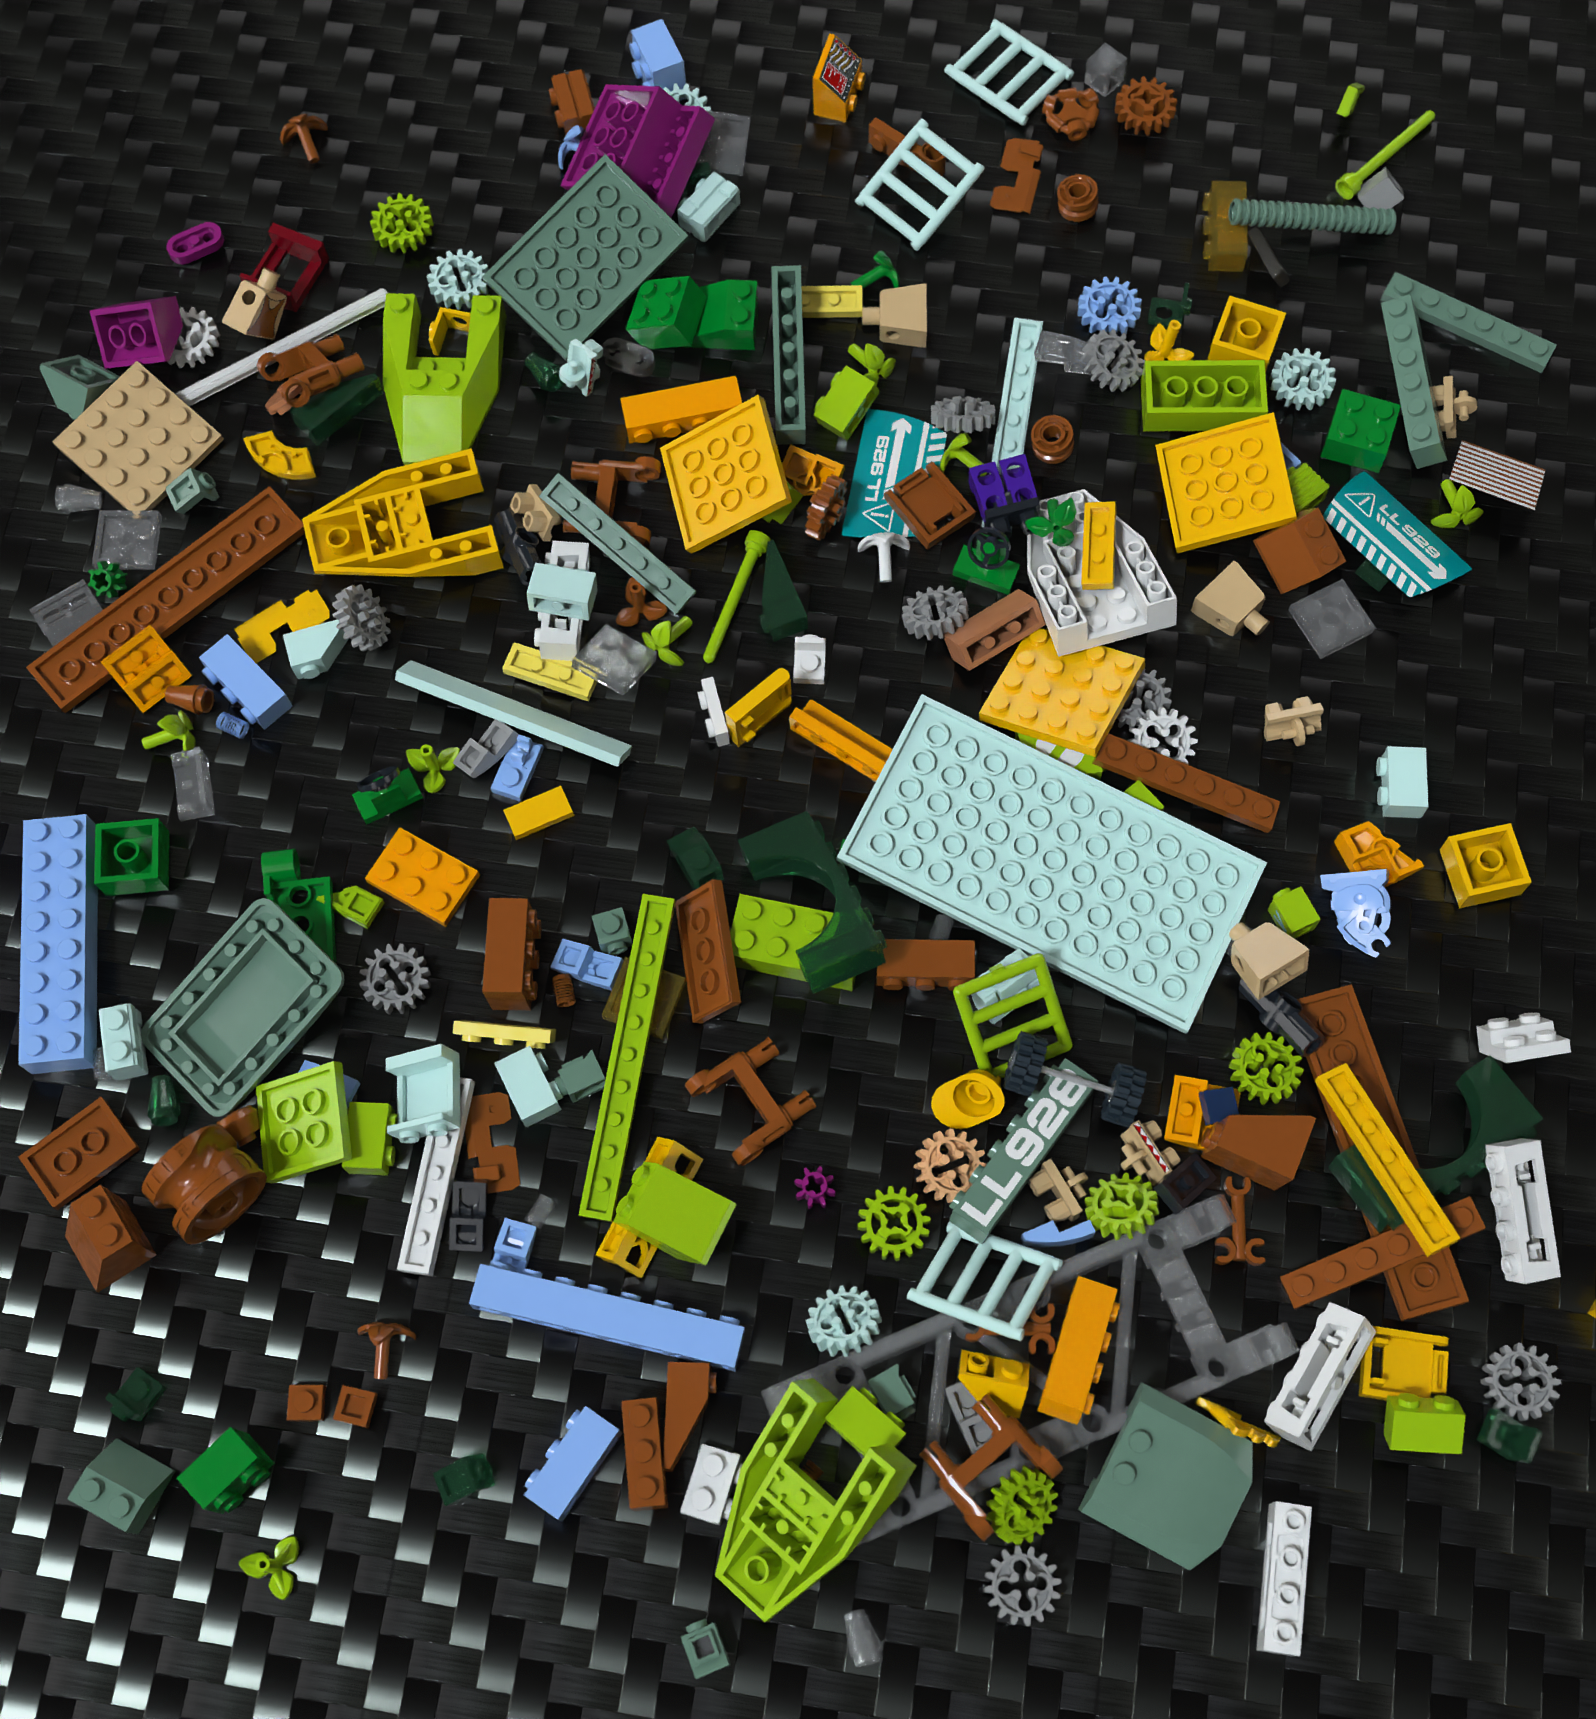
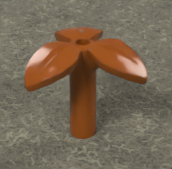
M308 113L292 117L281 131V143L285 145L298 133L309 163L318 162L320 158L309 129L326 131L328 130L327 124L319 117L308 116Z
M631 577L626 585L625 598L633 607L623 608L618 613L616 622L626 627L636 625L639 622L641 613L649 621L656 620L665 615L668 608L662 602L656 600L645 603L647 597L645 588Z
M372 1322L358 1328V1335L368 1332L370 1340L376 1346L374 1378L387 1379L391 1337L395 1334H402L416 1339V1334L409 1328L397 1323L384 1324L383 1322Z

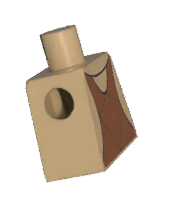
M263 268L258 282L243 280L222 323L245 335L274 340L286 302V296L274 290L280 275L270 269Z

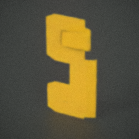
M317 589L312 593L307 590L294 598L295 603L288 608L280 600L234 629L239 636L238 640L244 651L256 664L276 652V643L270 633L285 623H288L292 632L319 625L330 618L329 609Z

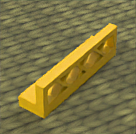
M657 1137L644 1162L658 1163L676 1172L675 1164L681 1154L690 1162L685 1172L680 1175L692 1181L703 1159L675 1140ZM612 1222L595 1255L607 1262L620 1266L636 1277L642 1278L657 1247ZM640 1245L641 1257L636 1266L627 1262L626 1258L632 1247Z

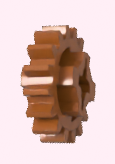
M1144 76L1141 78L1140 83L1131 79L1130 87L1123 84L1121 92H1118L1116 97L1115 113L1118 114L1117 121H1126L1125 129L1128 130L1134 127L1135 134H1138L1140 130H1145L1146 135H1150L1151 129L1160 133L1162 125L1168 128L1171 119L1175 117L1177 99L1173 98V89L1166 91V82L1158 85L1156 84L1157 78L1147 82Z

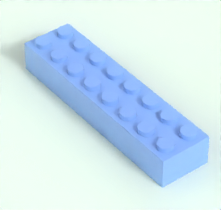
M87 814L23 820L18 1065L31 1074L96 1068L98 887L94 884L95 823Z

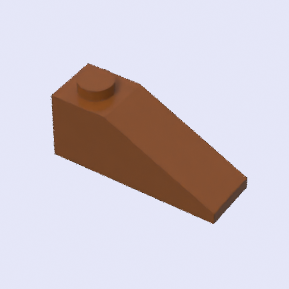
M668 1362L663 1469L666 1472H673L710 1403V1393L717 1392V1372H711L710 1363Z

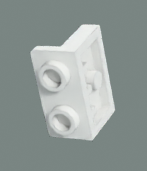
M702 1444L680 1512L721 1526L723 1519L728 1520L733 1502L730 1495L733 1485H737L740 1469L743 1465L741 1464L742 1456Z

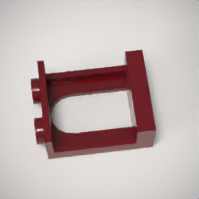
M273 223L268 230L272 244L253 274L249 276L241 273L240 279L241 281L258 282L263 268L275 272L287 253L308 261V266L291 292L279 287L274 289L286 296L284 309L297 312L329 261V257L323 242Z

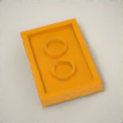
M399 827L366 875L365 880L372 886L446 927L480 874L474 868Z

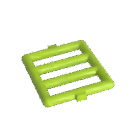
M1036 953L1007 966H1003L1001 963L989 968L990 973L960 984L953 989V995L979 1069L986 1070L994 1076L999 1075L1001 1079L1005 1078L1008 1062L992 1068L987 1053L1016 1041L1021 1031L1034 1034L1053 1026L1058 1041L1046 1046L1047 1051L1044 1055V1061L1072 1049L1073 1044L1043 954ZM1035 969L1040 985L973 1012L968 998L969 995ZM1044 997L1048 1014L985 1040L982 1039L978 1024Z

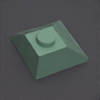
M80 355L40 364V371L57 407L68 413L69 417L74 420L120 377Z

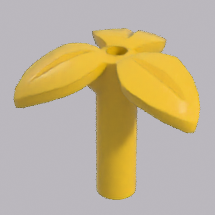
M1170 321L1167 330L1160 323L1155 327L1151 334L1150 343L1157 351H1148L1144 356L1145 361H1164V358H1167L1168 361H1186L1194 357V353L1183 348L1173 349L1181 327L1179 321Z

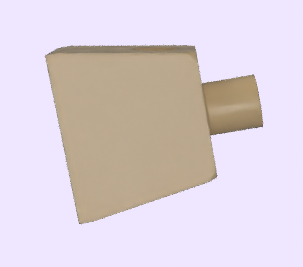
M926 284L880 291V307H862V325H880V341L926 348Z
M1235 560L1195 597L1191 609L1192 613L1229 636H1234L1244 626L1258 636L1269 624V621L1259 613L1266 598L1264 593Z
M1240 922L1230 930L1229 937L1234 941L1231 953L1232 965L1258 1000L1307 971L1309 949L1272 923L1265 922L1251 931L1243 922Z

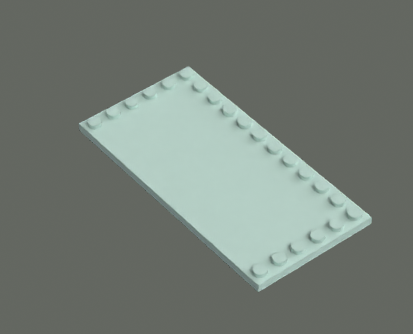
M921 694L836 858L837 861L1016 950L1018 948L1021 949L1028 956L1036 953L1043 954L1048 966L1185 1034L1191 1027L1231 941L1229 937L1230 930L1240 922L1267 862L923 694Z

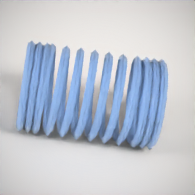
M222 712L216 720V728L242 739L248 732L249 723L226 712Z

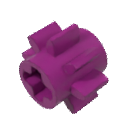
M819 1166L817 1172L811 1173L807 1168H804V1179H795V1185L803 1189L796 1194V1199L802 1200L805 1198L808 1201V1209L813 1207V1203H820L825 1208L826 1196H835V1191L827 1188V1185L834 1181L833 1175L825 1178L822 1175L821 1166ZM814 1182L817 1186L821 1185V1192L816 1194L813 1190L809 1191V1183Z

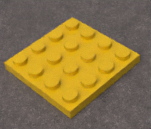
M759 395L660 448L685 550L690 553H694L792 502L765 400Z
M1274 412L1155 445L1177 553L1273 529L1297 519Z
M1040 628L1021 640L981 708L979 719L988 724L1096 757L1145 668V658L1102 645L1058 657L1049 631Z

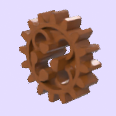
M832 474L831 477H827L826 483H822L821 490L818 489L816 494L813 493L810 499L812 504L807 509V518L809 519L805 524V533L808 536L820 541L821 538H825L827 532H830L831 525L834 526L836 521L839 522L842 516L840 510L846 504L844 501L845 497H843L847 491L845 479Z

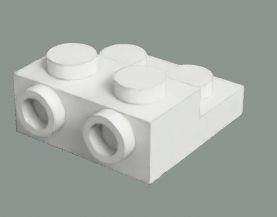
M1540 1013L1520 1014L1519 1018L1513 1021H1509L1508 1018H1494L1488 1020V1024L1476 1027L1479 1052L1505 1063L1571 1052L1570 1039L1556 1035L1553 1021L1540 1017Z

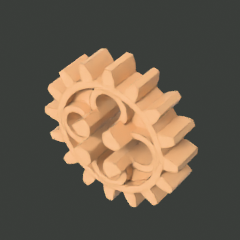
M954 1129L947 1130L945 1135L938 1131L933 1134L934 1141L927 1138L922 1142L926 1150L920 1149L916 1151V1155L922 1159L921 1162L914 1164L915 1169L922 1171V1175L918 1176L916 1180L917 1182L925 1181L927 1183L923 1190L925 1193L932 1190L936 1191L934 1200H941L946 1195L947 1203H951L960 1190L966 1193L971 1187L972 1183L968 1180L979 1165L984 1168L987 1165L979 1160V1157L985 1154L984 1150L976 1151L974 1149L978 1141L976 1139L969 1142L966 1141L967 1132L963 1131L955 1137ZM941 1145H944V1146L947 1147L948 1153H946V1155H945V1154H943V1155L941 1154V1152H940V1146H941ZM964 1154L968 1156L969 1164L965 1163L941 1173L937 1178L933 1176V1167H941L962 1158ZM955 1177L960 1178V1187L954 1185L953 1180Z

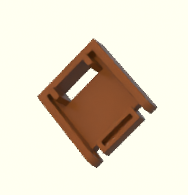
M934 462L926 465L928 474L921 467L894 485L893 491L888 490L884 493L886 502L927 550L973 520L976 513ZM950 514L956 518L937 531L936 523Z

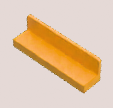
M809 700L803 710L796 707L789 716L791 730L875 782L893 750L814 700Z

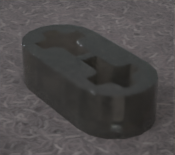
M616 337L609 338L602 345L604 362L612 368L638 377H646L652 374L655 369L654 355L650 349ZM616 349L620 350V353H616L614 356L610 355V352L614 353ZM642 359L647 360V363L642 362L641 365H637V361L641 362Z

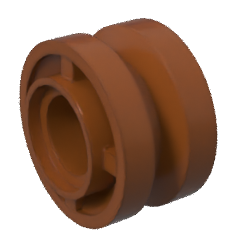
M1081 174L1072 175L1065 178L1059 184L1057 190L1058 208L1060 214L1065 219L1079 222L1091 218L1098 209V187L1091 177Z
M1049 415L1038 420L1031 431L1034 454L1039 460L1049 464L1063 462L1071 455L1074 449L1073 429L1065 418ZM1051 437L1059 438L1055 442L1046 441Z

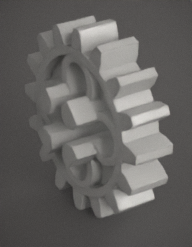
M1103 329L1098 335L1094 333L1083 347L1082 351L1085 354L1082 356L1081 361L1088 363L1084 371L1092 372L1093 375L1090 380L1095 381L1098 379L1100 381V388L1107 384L1111 392H1114L1118 387L1123 392L1128 386L1132 387L1142 375L1143 369L1141 367L1144 365L1145 360L1138 358L1142 350L1134 349L1135 341H1126L1125 333L1119 337L1114 329L1109 334ZM1117 350L1119 355L1115 358L1114 352ZM1111 363L1112 369L1109 372L1107 366Z
M956 396L952 400L943 398V402L936 401L935 405H931V424H936V428L944 427V431L951 430L956 433L961 431L972 433L973 430L983 431V428H991V424H995V406L990 405L989 401L981 402V398L975 399L968 396L964 399L961 396Z
M351 585L335 595L337 601L333 602L332 605L337 609V612L333 613V617L339 619L340 622L336 627L337 629L344 630L343 638L345 640L350 638L353 648L360 646L363 652L368 649L372 651L388 641L386 635L391 630L386 626L390 619L384 616V612L387 609L386 607H380V598H373L370 588L364 591L362 585L356 587Z
M943 585L939 586L935 591L928 587L927 593L924 594L919 591L916 592L917 598H908V605L902 607L904 626L909 634L915 633L917 639L924 635L927 636V640H931L934 635H938L942 639L944 638V633L954 634V627H963V620L969 618V608L966 598L963 597V592L955 593L954 587H950L945 591ZM933 605H937L939 620H934L931 610Z
M1145 668L1143 669L1123 707H1128L1133 697L1132 705L1129 709H1122L1117 717L1119 719L1117 727L1121 728L1124 724H1128L1129 729L1130 727L1139 726L1140 724L1136 720L1137 717L1148 718L1147 713L1143 711L1150 709L1157 715L1159 707L1170 708L1172 700L1168 699V697L1170 696L1171 689L1163 688L1166 682L1165 678L1158 680L1155 678L1156 670H1152L1147 674L1145 673ZM1150 688V689L1154 690V693H1152L1153 691H1151V690L1146 691V692L1144 693L1143 700L1141 701L1140 698H1141L1142 693H1143V691H1144L1145 689Z
M387 944L386 952L383 954L378 949L374 950L377 958L374 960L366 958L365 962L369 968L360 970V974L366 979L359 983L362 990H366L364 993L368 1002L373 1001L372 1005L376 1010H379L384 1005V1010L387 1014H391L394 1007L398 1009L400 1014H403L404 1006L408 1004L411 1008L415 1009L416 1004L414 1000L416 998L421 1000L426 998L421 991L422 988L428 989L431 987L429 981L424 979L431 975L430 970L424 967L427 964L424 957L417 958L418 953L414 948L407 952L404 944H400L396 951L393 950L390 944ZM385 963H390V966L404 987L408 989L407 994L400 995V991L386 970L382 968ZM409 966H413V971L407 974L405 969ZM383 984L386 989L382 992H378V986Z
M1517 1343L1513 1346V1352L1508 1345L1500 1348L1501 1355L1494 1352L1489 1356L1494 1364H1486L1482 1367L1489 1374V1377L1482 1379L1481 1384L1490 1387V1391L1486 1392L1484 1396L1485 1398H1495L1494 1410L1504 1407L1506 1409V1418H1511L1517 1413L1519 1421L1528 1420L1529 1413L1533 1419L1542 1416L1540 1409L1547 1412L1553 1408L1548 1399L1555 1400L1559 1398L1560 1395L1552 1389L1554 1386L1561 1384V1380L1552 1378L1551 1373L1555 1372L1558 1368L1557 1366L1548 1367L1545 1364L1549 1357L1547 1353L1538 1357L1536 1356V1346L1528 1347L1524 1351L1522 1343ZM1516 1358L1522 1360L1524 1364L1523 1370L1515 1366ZM1500 1375L1505 1380H1511L1519 1376L1520 1380L1523 1381L1539 1377L1543 1382V1386L1540 1388L1537 1384H1530L1522 1387L1521 1384L1514 1383L1503 1387L1499 1384L1498 1379ZM1518 1394L1526 1398L1527 1403L1525 1406L1518 1402Z
M1019 1545L1015 1546L1014 1555L1012 1556L1004 1549L1001 1551L1002 1562L992 1559L990 1562L996 1569L995 1572H986L984 1577L992 1581V1585L983 1588L985 1593H993L994 1596L988 1603L989 1607L998 1604L1001 1609L997 1617L1002 1618L1006 1614L1011 1615V1625H1015L1018 1618H1022L1024 1625L1030 1626L1031 1616H1035L1039 1622L1044 1621L1041 1611L1045 1609L1052 1613L1055 1609L1049 1603L1050 1600L1060 1599L1061 1596L1053 1591V1586L1061 1583V1579L1052 1578L1051 1573L1057 1568L1056 1565L1047 1567L1044 1564L1047 1554L1044 1553L1036 1558L1034 1557V1547L1031 1546L1026 1554H1022ZM1018 1560L1023 1561L1026 1565V1571L1023 1574L1026 1582H1031L1036 1577H1042L1046 1581V1587L1043 1591H1039L1036 1588L1026 1590V1597L1031 1602V1608L1028 1611H1022L1018 1606L1021 1598L1020 1590H1012L1007 1595L1001 1594L998 1590V1585L1001 1581L1013 1584L1019 1580V1575L1013 1568L1015 1561Z

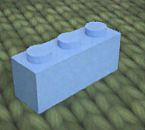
M228 634L199 657L205 666L202 670L203 674L212 684L219 682L224 687L221 690L223 695L232 704L238 702L243 707L240 712L252 725L257 722L265 730L293 707L287 695Z
M587 1406L582 1411L576 1410L566 1424V1428L569 1430L561 1441L556 1439L545 1455L548 1461L541 1471L535 1469L525 1483V1487L528 1490L524 1496L560 1521L564 1520L622 1435L618 1428Z

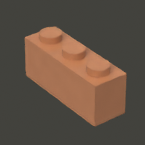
M1017 589L964 621L963 627H954V634L944 633V640L952 659L970 671L1046 624L1037 600Z

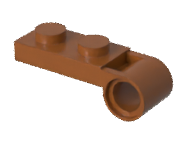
M876 117L869 124V143L877 151H883L889 156L906 137ZM927 142L923 146L915 143L909 151L943 176L946 170V157ZM903 160L900 161L899 165H905L906 167L914 171V169L910 167L907 163H905Z

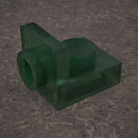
M137 1366L115 1395L109 1393L105 1399L113 1405L110 1411L121 1420L126 1422L130 1418L141 1422L167 1388L145 1370Z
M483 1453L465 1456L433 1473L445 1506L453 1505L480 1490L495 1486L492 1467Z

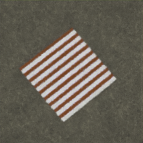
M1462 440L1449 480L1535 510L1545 469Z

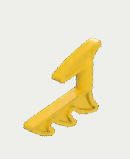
M1199 1396L1195 1403L1197 1406L1208 1411L1214 1419L1224 1427L1229 1428L1231 1433L1236 1436H1248L1253 1442H1265L1270 1447H1277L1281 1439L1278 1435L1241 1421L1242 1415Z

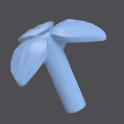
M575 125L566 134L565 142L561 144L558 152L560 169H563L567 152L577 150L585 132L583 127Z

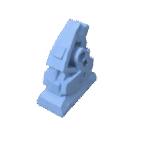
M1381 869L1320 875L1322 889L1333 892L1331 894V910L1335 911L1338 922L1336 927L1342 933L1343 938L1350 945H1354L1366 954L1377 958L1380 953L1373 949V942L1375 940L1381 939L1386 947L1391 945L1390 939L1385 935L1391 923V898L1389 892L1384 887L1389 881V870ZM1378 914H1381L1382 921L1380 926L1377 927Z

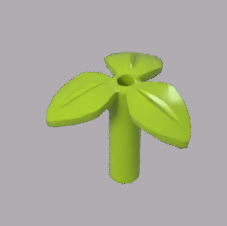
M854 343L848 348V353L868 369V373L863 376L875 382L876 385L880 374L887 378L895 367L896 359L888 358L884 362L885 355L877 346L867 343L864 351Z
M960 433L943 453L940 460V470L943 474L949 460L952 458L959 459L969 468L983 464L962 447L972 442L967 433ZM988 472L982 473L979 476H986Z
M1446 479L1441 483V488L1452 508V512L1435 517L1431 520V524L1440 528H1455L1459 521L1463 519V523L1468 525L1475 522L1484 511L1481 508L1471 509L1475 504V500L1467 487L1461 485L1457 491L1452 480Z
M684 616L672 627L669 620L656 625L652 629L651 635L643 632L642 637L646 647L651 653L657 650L659 658L670 665H684V661L677 654L669 650V645L692 626V621L689 617Z
M182 710L178 712L179 716L167 715L157 723L159 727L164 729L163 731L142 738V745L146 750L175 739L182 740L185 761H189L192 758L195 749L196 739L189 732V730L193 729V726L188 716Z
M428 744L423 745L420 749H408L406 751L408 762L417 772L430 771L423 779L424 788L430 793H436L441 790L446 780L440 773V770L452 771L456 766L452 762L460 753L458 747H451L441 751L437 758L432 747Z
M294 1536L286 1537L275 1546V1559L269 1558L264 1552H256L241 1559L239 1566L247 1575L257 1579L271 1573L270 1591L278 1599L285 1600L293 1589L294 1580L292 1574L283 1570V1566L296 1561L299 1552L298 1541Z

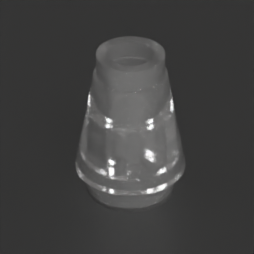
M65 483L64 486H57L56 509L63 510L64 513L100 510L102 494L101 492Z
M864 1609L846 1614L844 1618L846 1621L849 1660H854L856 1668L866 1667L883 1659L881 1651L884 1648Z

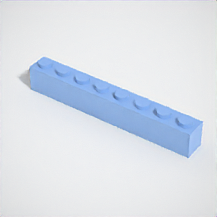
M490 1261L489 1266L483 1264L479 1266L469 1305L473 1309L697 1363H710L713 1367L736 1372L745 1335V1327L739 1326L740 1321L735 1318L720 1316L718 1321L706 1318L707 1313L698 1309L687 1308L686 1313L673 1310L674 1305L664 1301L654 1300L653 1305L640 1302V1296L631 1293L621 1292L620 1297L607 1294V1288L589 1284L587 1289L575 1287V1281L571 1279L556 1277L555 1281L542 1279V1273L530 1269H523L521 1274L509 1271L510 1266L501 1262Z

